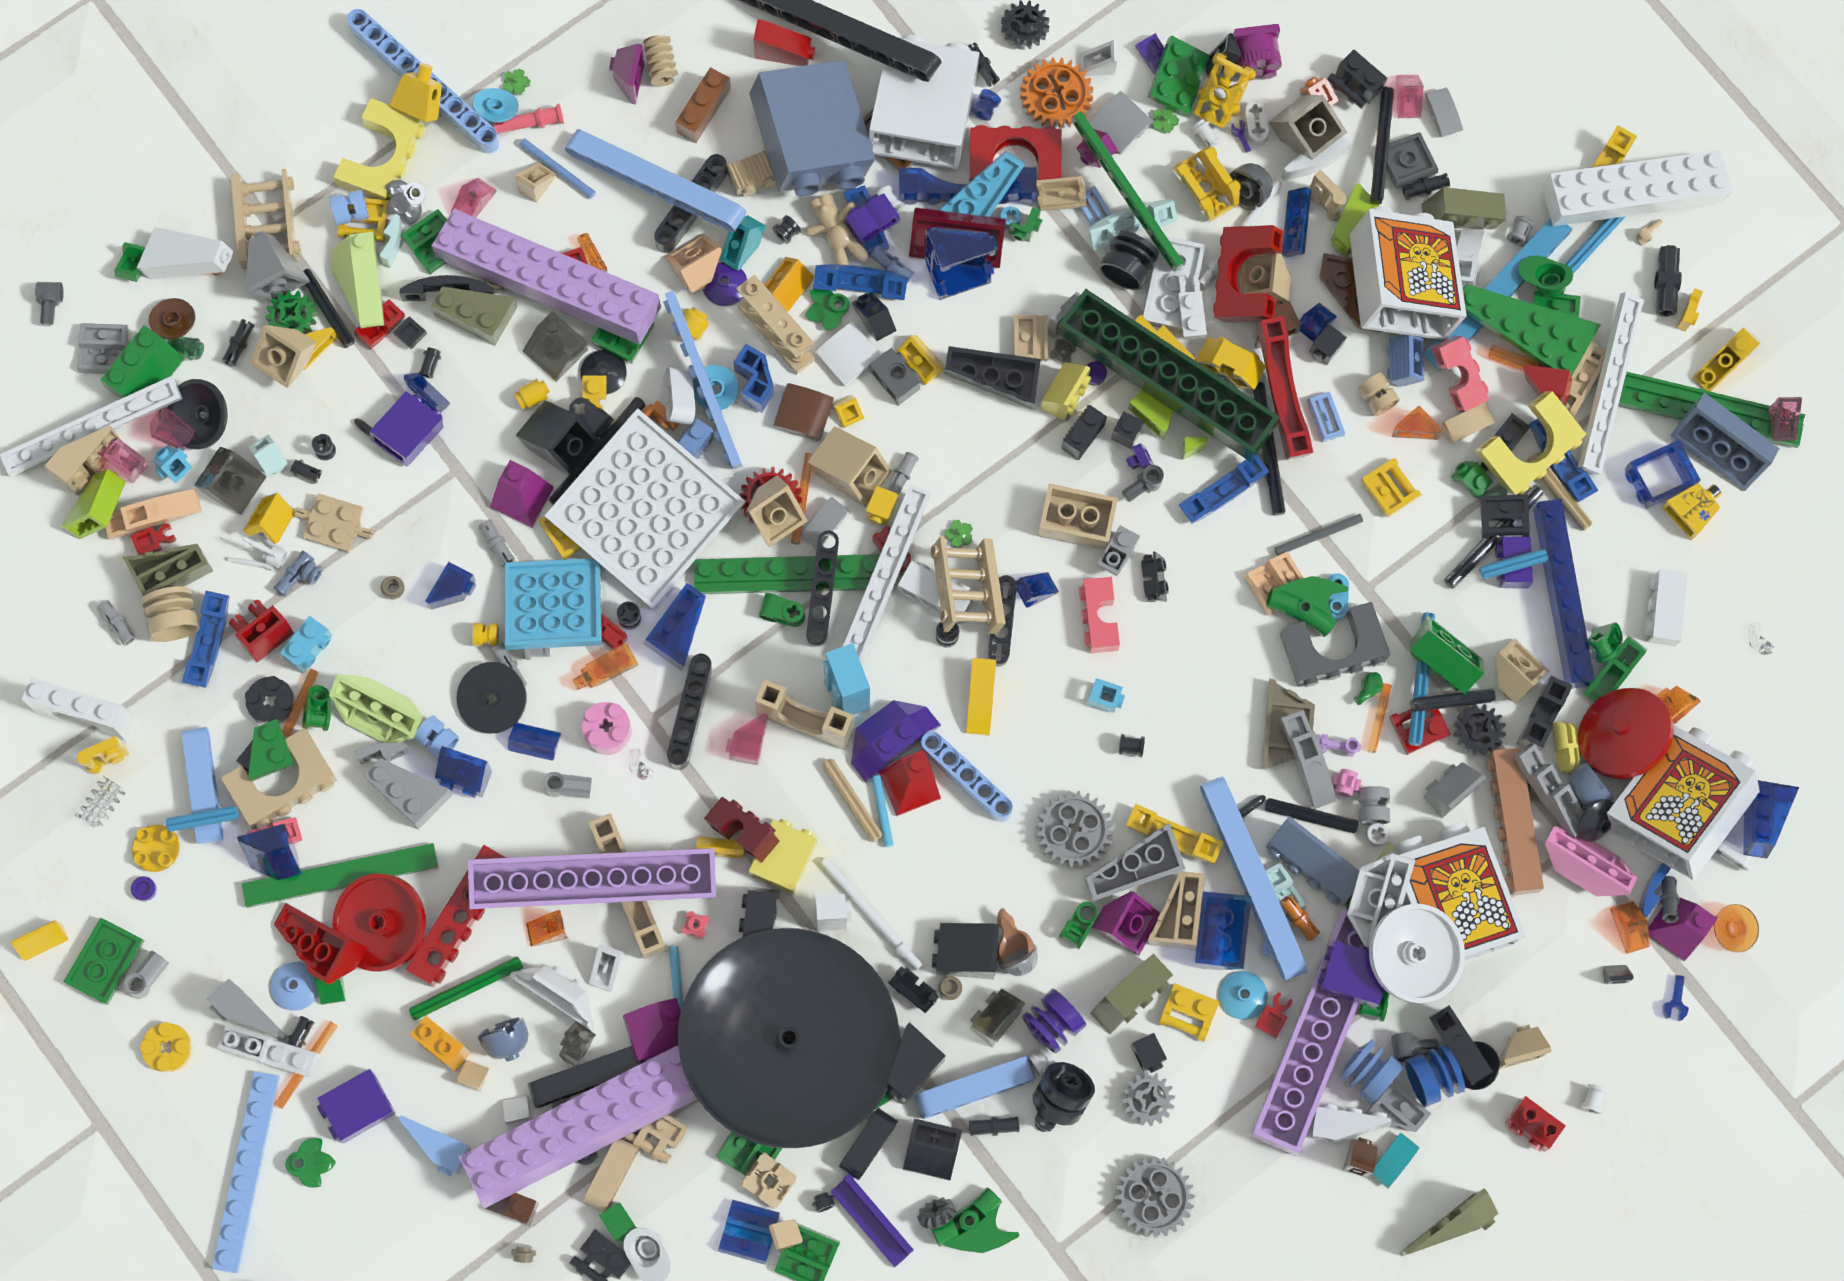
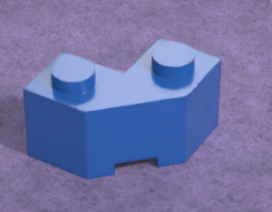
M745 343L733 362L734 372L749 380L741 392L742 402L763 413L774 395L773 381L766 355Z

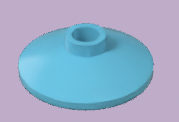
M499 88L484 89L477 93L473 99V109L483 119L490 122L508 121L517 114L519 108L516 97L512 93Z
M721 365L704 367L712 388L716 385L720 387V391L714 394L721 411L727 409L734 403L738 395L739 387L735 375L728 368ZM695 378L693 380L695 401L702 408L707 409L709 408L706 399L701 400L697 387L701 385L698 378Z
M1239 971L1229 975L1223 981L1219 991V1000L1222 1008L1231 1017L1248 1020L1258 1016L1264 1010L1268 1000V992L1264 982L1257 975L1247 971ZM1246 990L1249 993V997L1246 999L1242 998L1240 992Z

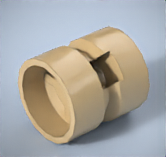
M1382 372L1367 379L1357 389L1364 400L1370 401L1368 406L1375 416L1387 412L1401 400L1393 388H1388L1390 383Z

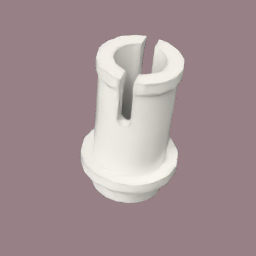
M1200 120L1193 126L1194 134H1198L1207 147H1215L1221 140L1209 127L1210 123L1208 121Z

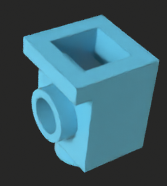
M1096 678L1087 705L1114 713L1116 707L1120 709L1125 698V695L1121 694L1123 687ZM1104 695H1109L1111 700L1106 701L1103 700L1102 697Z

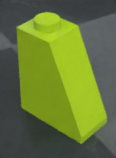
M1360 183L1355 185L1330 239L1334 250L1342 253L1345 257L1352 252L1349 235L1369 209L1380 206L1371 203V195Z
M1143 390L1129 402L1128 410L1138 419L1144 421V424L1161 439L1165 437L1174 412Z
M109 469L95 474L61 527L79 539L106 528L126 481L120 478L116 472Z

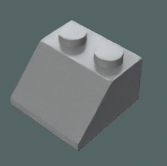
M1463 762L1457 767L1452 764L1443 772L1445 777L1440 782L1435 779L1425 788L1428 792L1423 798L1444 818L1477 789L1486 777Z

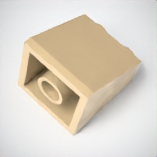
M836 426L825 436L823 442L812 453L807 462L817 476L863 507L871 500L876 486L880 487L892 471L877 447Z

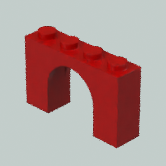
M985 125L970 127L969 182L993 162L995 155L1001 149L1008 146L1024 147L1035 156L1038 167V180L1062 178V129H1056L1052 126H1047L1043 129L1031 126L1011 128L1006 125L997 128H988Z
M1274 225L1223 227V234L1220 237L1221 253L1218 259L1219 273L1215 283L1217 291L1216 301L1213 304L1215 318L1222 322H1260L1261 320L1275 317L1276 298L1267 293H1241L1237 285V274L1241 265L1254 255L1281 254L1283 231Z

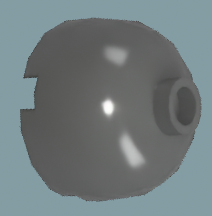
M1255 163L1242 164L1229 174L1233 181L1236 180L1240 184L1238 205L1251 211L1255 210V206L1260 208L1270 198L1273 182L1269 173L1260 165Z

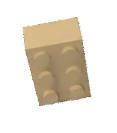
M1049 483L1038 535L1106 549L1110 540L1118 498Z

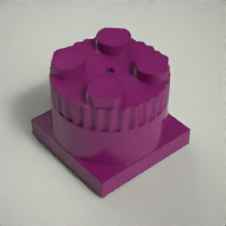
M1279 24L1234 29L1233 35L1242 55L1236 65L1243 69L1247 66L1256 71L1255 78L1271 79L1277 76L1276 72L1282 66L1278 44Z

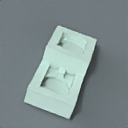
M397 214L394 215L383 232L388 243L379 255L382 264L391 268L397 257L402 241L400 234L403 233V224L400 216Z
M1281 862L1265 870L1279 902L1285 896L1291 894L1302 910L1306 908V903L1294 887L1292 878ZM1282 908V910H1283V912H1284V914H1285V917H1286V919H1287L1289 916H1288V914L1284 911V909Z

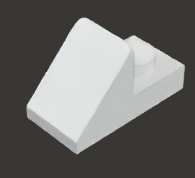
M527 1096L503 1101L504 1120L508 1131L532 1120Z

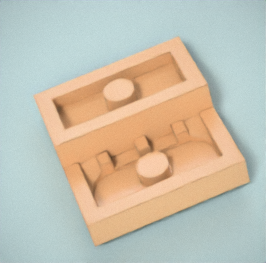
M1288 551L1270 559L1266 564L1248 572L1244 576L1268 616L1277 612L1266 607L1270 589L1304 578Z

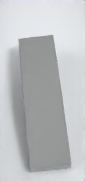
M1536 744L1527 745L1514 756L1517 764L1539 799L1571 837H1576L1578 835L1577 825L1583 810L1569 784H1562L1553 764L1545 763Z

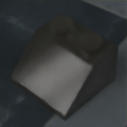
M552 311L535 328L523 349V353L557 382L588 351L587 341Z
M219 447L194 486L211 499L241 515L267 476L235 451Z
M1002 988L998 993L993 991L985 1001L988 1006L983 1012L978 1010L970 1019V1022L973 1023L970 1030L992 1048L1020 1015L1026 1004Z

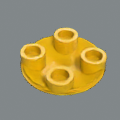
M151 825L139 829L132 844L134 862L140 868L149 872L166 870L174 864L180 852L178 836L174 831H168L164 825Z

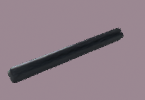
M1387 86L1383 87L1381 91L1370 197L1371 203L1378 205L1382 204L1384 199L1394 89Z
M1258 382L1255 390H1253L1254 400L1269 409L1266 384ZM1272 432L1262 445L1265 466L1269 470L1266 476L1272 513L1274 516H1281L1285 514L1286 509L1274 434Z
M635 397L600 438L602 444L574 478L568 476L551 495L549 501L552 505L559 500L637 409L643 410L645 402L641 398Z
M1533 485L1525 493L1528 494L1529 509L1544 494L1542 488L1537 485ZM1500 520L1494 527L1514 526L1519 520ZM1489 536V539H1482L1444 579L1445 584L1454 589L1504 536Z

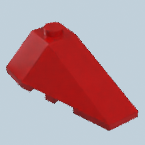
M286 902L274 922V925L286 942L291 944L296 951L297 957L307 966L308 972L327 984H331L355 970L368 948Z

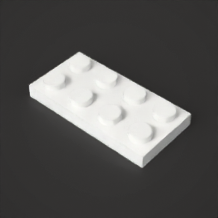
M1166 236L1184 264L1179 270L1174 272L1159 252V257L1153 268L1143 317L1151 325L1159 327L1164 325L1166 328L1182 331L1178 303V276L1183 275L1185 278V292H1193L1192 275L1198 274L1199 276L1206 245Z

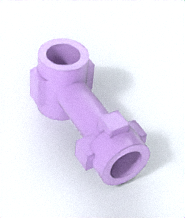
M1328 734L1317 735L1323 753L1326 752V749L1344 751L1348 757H1353L1361 750V744L1354 737H1350L1345 742L1328 739Z

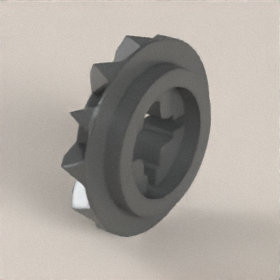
M941 1197L939 1200L933 1199L932 1202L925 1203V1207L919 1209L917 1218L923 1228H939L953 1219L956 1214V1207L951 1199H945L944 1197Z

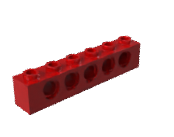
M486 845L482 846L475 859L506 858ZM468 870L406 968L408 973L433 988L436 983L440 984L447 973L445 968L449 962L453 963L460 952L458 950L462 941L466 942L473 931L470 928L475 920L479 921L486 910L470 909L467 899L469 894ZM458 912H466L467 918L465 921L457 923L455 922V915ZM445 933H453L454 939L448 944L442 943V936ZM434 953H439L441 955L439 963L435 965L429 964V957Z

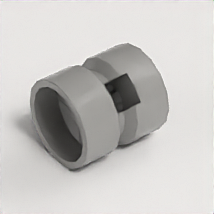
M1382 786L1360 788L1358 796L1362 807L1359 809V823L1364 825H1373L1375 823L1384 825L1390 823V808L1387 807V804L1390 803V789Z

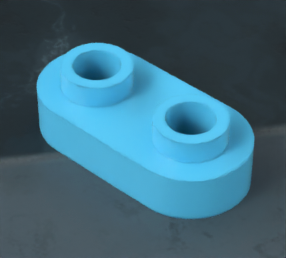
M1340 573L1331 574L1327 578L1334 582L1338 581L1349 588L1348 579ZM1349 590L1333 594L1329 597V608L1336 621L1343 619L1348 611ZM1338 604L1340 606V610H1334L1332 605Z

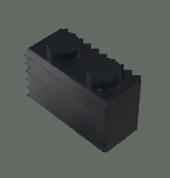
M1087 405L1084 412L1076 420V423L1068 431V434H1065L1061 445L1062 450L1076 460H1080L1105 426L1107 416L1093 406Z

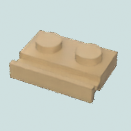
M1014 315V355L1038 358L1044 362L1048 361V315Z

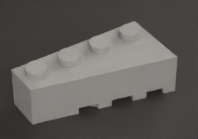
M1166 823L1085 876L1084 880L1091 900L1095 901L1185 870L1186 868L1170 823Z

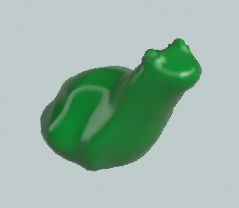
M1369 672L1363 678L1361 691L1353 698L1357 705H1361L1367 699L1382 691L1383 678L1381 674Z

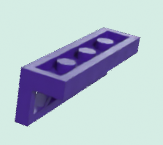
M847 1174L843 1181L830 1191L894 1268L914 1252L911 1245L850 1174Z

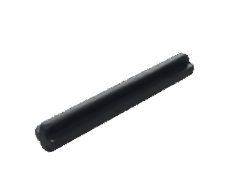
M309 268L305 269L303 272L310 281L305 284L332 329H334L343 347L348 348L355 343L354 338Z
M1493 689L1468 691L1466 694L1460 692L1414 698L1410 701L1411 710L1414 712L1491 703L1496 700V695Z
M1268 798L1265 803V811L1290 816L1291 818L1353 834L1358 830L1359 821L1273 798Z

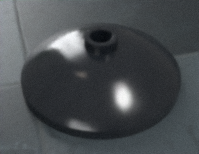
M203 379L184 381L177 386L182 399L167 406L168 426L173 437L184 447L197 450L206 449L214 445L225 431L228 419L227 404L223 394L213 383Z

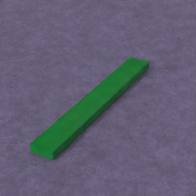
M1082 111L1078 112L1073 117V125L1172 271L1176 272L1183 266V260Z
M430 843L242 883L245 906L246 908L345 888L360 877L370 874L402 876L439 867L435 845Z

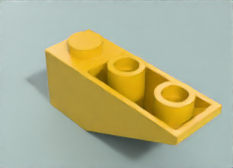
M1743 327L1693 378L1705 390L1712 391L1762 343L1747 328Z

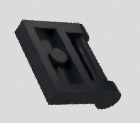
M1528 494L1480 496L1482 539H1489V536L1522 535V537H1530ZM1521 520L1522 526L1489 527V521Z

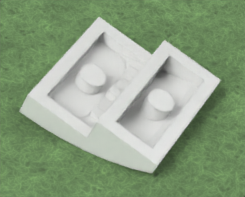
M853 321L815 351L844 386H848L863 371H868L870 363L882 355Z

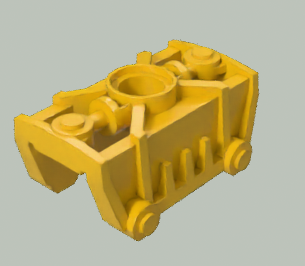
M1217 53L1212 59L1214 66L1207 83L1197 94L1199 101L1193 114L1211 124L1224 128L1233 116L1239 114L1241 110L1239 104L1249 81L1254 80L1256 71L1248 66L1243 69L1226 60L1225 55ZM1224 65L1225 77H1221L1219 80L1218 75ZM1236 72L1240 73L1237 84L1230 86L1231 80L1229 78L1233 77ZM1220 88L1224 90L1226 97H1217L1215 89ZM1210 101L1209 106L1211 109L1205 113L1201 112L1206 102ZM1220 107H1222L1224 113L1221 121L1216 119L1217 113L1215 111L1219 110Z
M1212 146L1200 150L1197 154L1173 166V170L1180 176L1181 182L1191 192L1200 210L1204 211L1208 217L1209 222L1238 206L1240 194L1239 182L1232 180L1216 157L1217 151ZM1199 158L1205 166V175L1202 171L1196 170L1195 159ZM1207 182L1211 185L1212 189L1204 192L1199 184ZM1218 194L1225 196L1231 205L1227 207L1223 202H1219L1217 200L1219 198Z

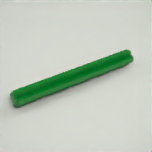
M516 956L410 1007L409 1013L414 1020H418L509 976L514 971L521 970L523 964L520 958Z

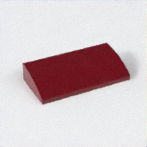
M915 207L909 257L1000 268L1006 219Z

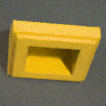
M853 395L832 404L843 428L864 419L858 401Z

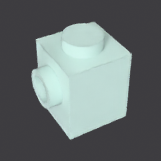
M269 434L248 446L267 476L279 473L288 464Z

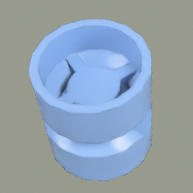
M362 189L349 192L346 197L343 194L329 197L337 226L350 223L351 219L359 221L369 218ZM348 204H354L355 209L349 210Z
M432 715L417 729L414 739L423 747H429V752L438 760H442L454 749L460 737L450 728L444 729L445 724L435 715Z

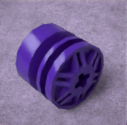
M1051 988L1040 999L1045 1010L1042 1011L1033 1005L1031 1011L1035 1017L1026 1012L1022 1015V1019L1032 1036L1042 1046L1057 1054L1061 1048L1056 1040L1064 1046L1068 1044L1063 1032L1066 1031L1075 1037L1087 1024L1075 1007L1060 992Z

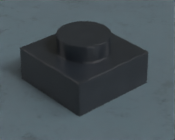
M410 316L393 332L394 336L410 350L427 334L426 330Z

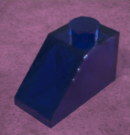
M448 561L425 600L427 607L433 610L464 601L467 595L471 596L476 588L474 575Z

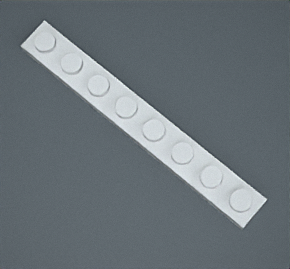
M1627 292L1620 293L1586 430L1587 435L1584 438L1578 468L1595 475L1602 473L1644 302L1643 299Z
M170 376L0 454L8 476L12 477L51 459L56 451L64 445L107 426L113 427L114 430L181 400V394L174 378Z
M909 484L843 645L846 646L854 643L861 664L932 492L913 484Z

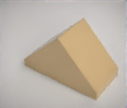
M537 162L516 174L515 181L518 191L538 202L555 179L557 173Z

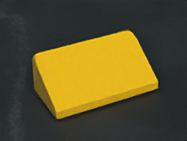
M910 335L895 351L896 353L900 352L904 356L906 364L911 370L914 369L919 374L921 381L925 385L945 370L942 362L917 335Z
M699 836L696 842L695 849L714 848L715 856L743 859L745 856V851L734 839L727 840L724 838Z
M54 920L12 940L11 943L20 957L27 961L68 941V936L63 925Z

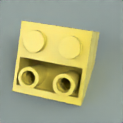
M1064 362L1043 397L1040 408L1063 421L1066 420L1068 415L1073 416L1078 407L1077 403L1080 396L1084 397L1090 386V368L1085 365Z

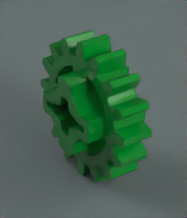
M287 290V296L278 293L280 299H271L273 307L267 306L266 309L270 314L265 315L266 320L269 322L268 325L296 329L303 334L305 331L312 332L310 325L317 324L313 317L318 316V313L314 309L313 301L309 302L308 295H304L301 298L300 291L292 295L291 291ZM306 309L307 314L306 318L304 319L303 314L305 313L304 310ZM279 312L281 316L278 318L279 322L277 323V313Z

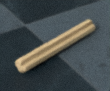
M1536 452L1532 454L1527 459V462L1533 461L1536 458H1538L1540 456L1539 453ZM1550 467L1546 469L1547 473L1541 480L1559 502L1562 499L1564 509L1582 531L1587 530L1591 527L1593 521Z
M828 759L823 763L824 770L871 842H876L882 837L880 829L834 759Z

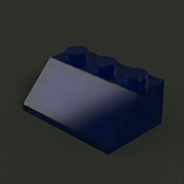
M1203 891L1195 958L1197 968L1212 970L1244 969L1251 896Z

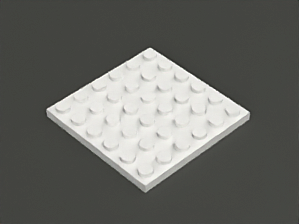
M637 409L545 514V517L653 609L746 501L643 412Z

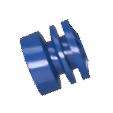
M1445 1044L1437 1047V1051L1434 1049L1428 1051L1429 1062L1422 1054L1405 1060L1404 1065L1409 1082L1422 1106L1428 1107L1440 1102V1089L1448 1098L1454 1096V1092L1456 1094L1465 1092V1084L1460 1066Z

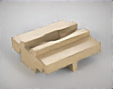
M762 1152L740 1185L775 1209L790 1191L797 1180V1176ZM768 1175L775 1179L771 1187L763 1183Z

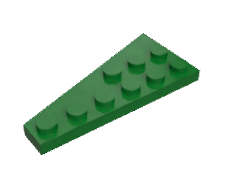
M1469 284L1463 286L1465 309L1468 316L1543 367L1570 370L1571 377L1601 324L1476 286Z

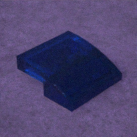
M732 1199L718 1252L766 1265L773 1241L769 1225L778 1223L780 1212Z

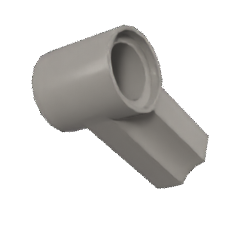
M556 771L550 772L544 777V789L549 796L590 799L592 777L564 775ZM553 779H557L561 782V786L553 790L548 787V783Z
M151 950L134 973L126 977L124 981L125 990L136 999L146 997L150 992V987L169 965V962ZM135 981H143V986L139 991H132V985Z

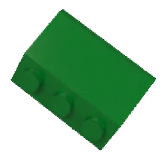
M143 325L100 380L106 389L122 399L172 376L185 359L162 337Z
M1427 615L1410 642V654L1418 662L1424 661L1429 665V670L1438 677L1443 676L1448 680L1447 684L1457 692L1460 690L1466 694L1484 674L1483 659Z

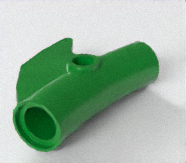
M1310 576L1288 582L1276 588L1272 587L1267 597L1266 607L1284 613L1300 622L1305 621L1308 627L1319 633L1322 637H1326L1337 624L1329 608V597L1336 593L1347 592L1349 588L1332 580ZM1302 603L1305 605L1304 611L1301 608Z
M988 1187L966 1206L957 1211L950 1222L942 1227L932 1229L939 1247L945 1246L975 1253H985L1002 1247L1017 1239L1020 1234L1019 1232L1001 1231L997 1228L996 1217L998 1209L1003 1202ZM968 1217L973 1219L974 1223L971 1226L965 1224V1219Z

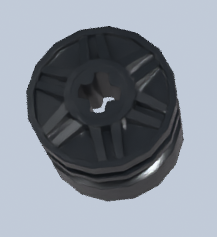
M1119 231L1116 233L1114 241L1110 244L1111 251L1105 253L1099 264V270L1114 284L1122 288L1138 291L1143 287L1148 277V270L1153 268L1154 262L1158 259L1159 251L1145 238L1129 231Z

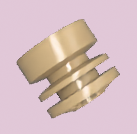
M184 586L167 587L155 590L142 597L143 613L145 617L151 618L146 623L151 641H175L198 632L200 627L195 611L190 610L194 606L190 588Z

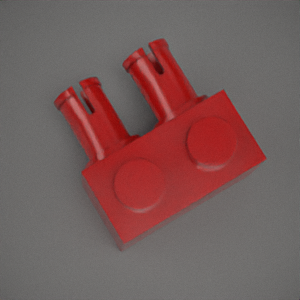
M258 599L253 601L257 608L252 603L248 606L249 612L256 617L248 624L241 614L235 615L238 623L233 618L229 621V625L237 632L235 634L236 638L256 663L294 634L287 620L273 605L267 609Z
M1527 1096L1519 1100L1505 1120V1123L1509 1125L1508 1129L1519 1137L1523 1135L1529 1140L1528 1144L1537 1151L1543 1150L1544 1152L1552 1147L1566 1127L1565 1124Z

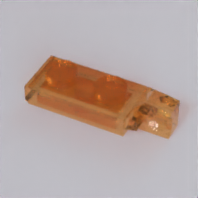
M625 643L585 664V667L580 670L582 674L573 678L572 681L577 691L588 685L592 689L638 666V662L628 644Z

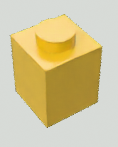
M876 486L866 509V518H869V521L875 525L881 526L884 524L888 526L898 502V494Z

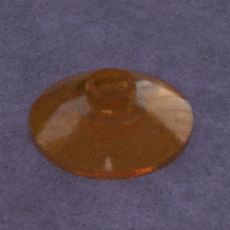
M1731 904L1722 908L1716 915L1718 919L1714 923V934L1719 944L1726 950L1735 953L1744 952L1752 948L1759 936V924L1754 913L1749 908L1740 904ZM1731 925L1734 926V933L1731 932Z

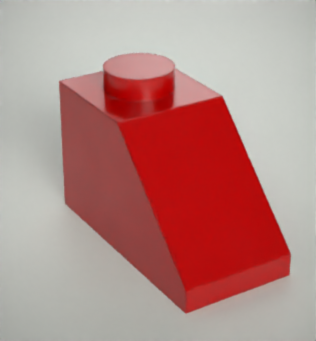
M1524 365L1525 379L1538 396L1545 391H1553L1561 403L1567 406L1573 382L1570 370Z

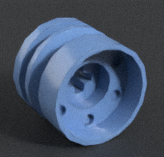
M1373 1039L1355 1051L1346 1062L1343 1072L1339 1076V1079L1343 1082L1351 1074L1354 1076L1348 1085L1350 1088L1361 1082L1363 1087L1360 1090L1359 1096L1370 1105L1383 1094L1404 1067L1393 1056L1388 1057L1384 1062L1379 1060L1384 1051L1382 1047L1372 1054L1370 1051L1376 1044Z

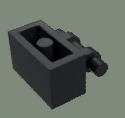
M1355 49L1339 63L1336 74L1331 73L1327 78L1333 85L1332 88L1334 90L1342 92L1348 98V102L1352 105L1356 104L1360 109L1366 103H1371L1382 91V88L1385 87L1388 79Z

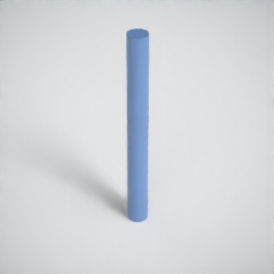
M524 138L519 145L587 197L590 199L596 194L595 190Z

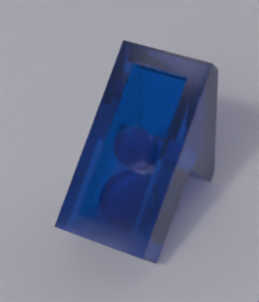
M1319 302L1303 314L1299 320L1301 322L1299 331L1314 342L1325 327L1334 322L1337 316Z
M1049 572L1021 577L1015 581L1017 592L1026 608L1032 607L1059 593Z

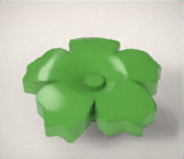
M520 68L514 70L513 74L507 71L504 74L505 84L503 88L510 93L514 91L516 95H522L525 87L530 86L531 80L524 76L525 72Z
M1163 108L1162 112L1156 109V111H1153L1154 122L1152 126L1158 131H1161L1163 128V132L1167 134L1171 133L1174 126L1179 124L1180 119L1177 118V115H1172L1173 110L1169 108Z
M959 519L953 520V523L950 525L951 529L945 530V536L949 541L952 540L951 546L955 548L962 547L963 543L969 545L972 542V534H969L973 530L971 524L963 523L961 527Z

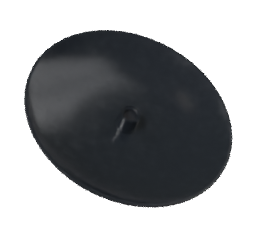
M777 928L752 933L734 941L716 953L704 965L692 982L684 999L678 1026V1047L683 1072L691 1090L704 1109L717 1122L734 1134L751 1142L776 1148L797 1149L824 1144L841 1137L862 1123L881 1102L889 1088L887 1082L900 1046V1031L895 1006L887 987L875 969L860 954L841 941L822 933L799 928ZM790 1034L794 1038V1043L790 1045L785 1044L782 1040V1035Z

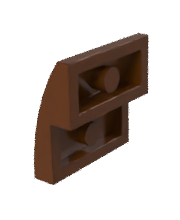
M787 383L773 427L793 435L798 433L818 442L822 438L834 397L810 388Z

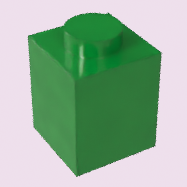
M618 1202L599 1215L615 1242L621 1240L624 1243L626 1235L631 1230L637 1228L621 1202Z

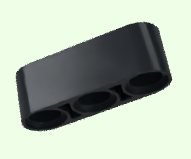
M878 1107L838 1167L859 1181L894 1130L898 1120Z

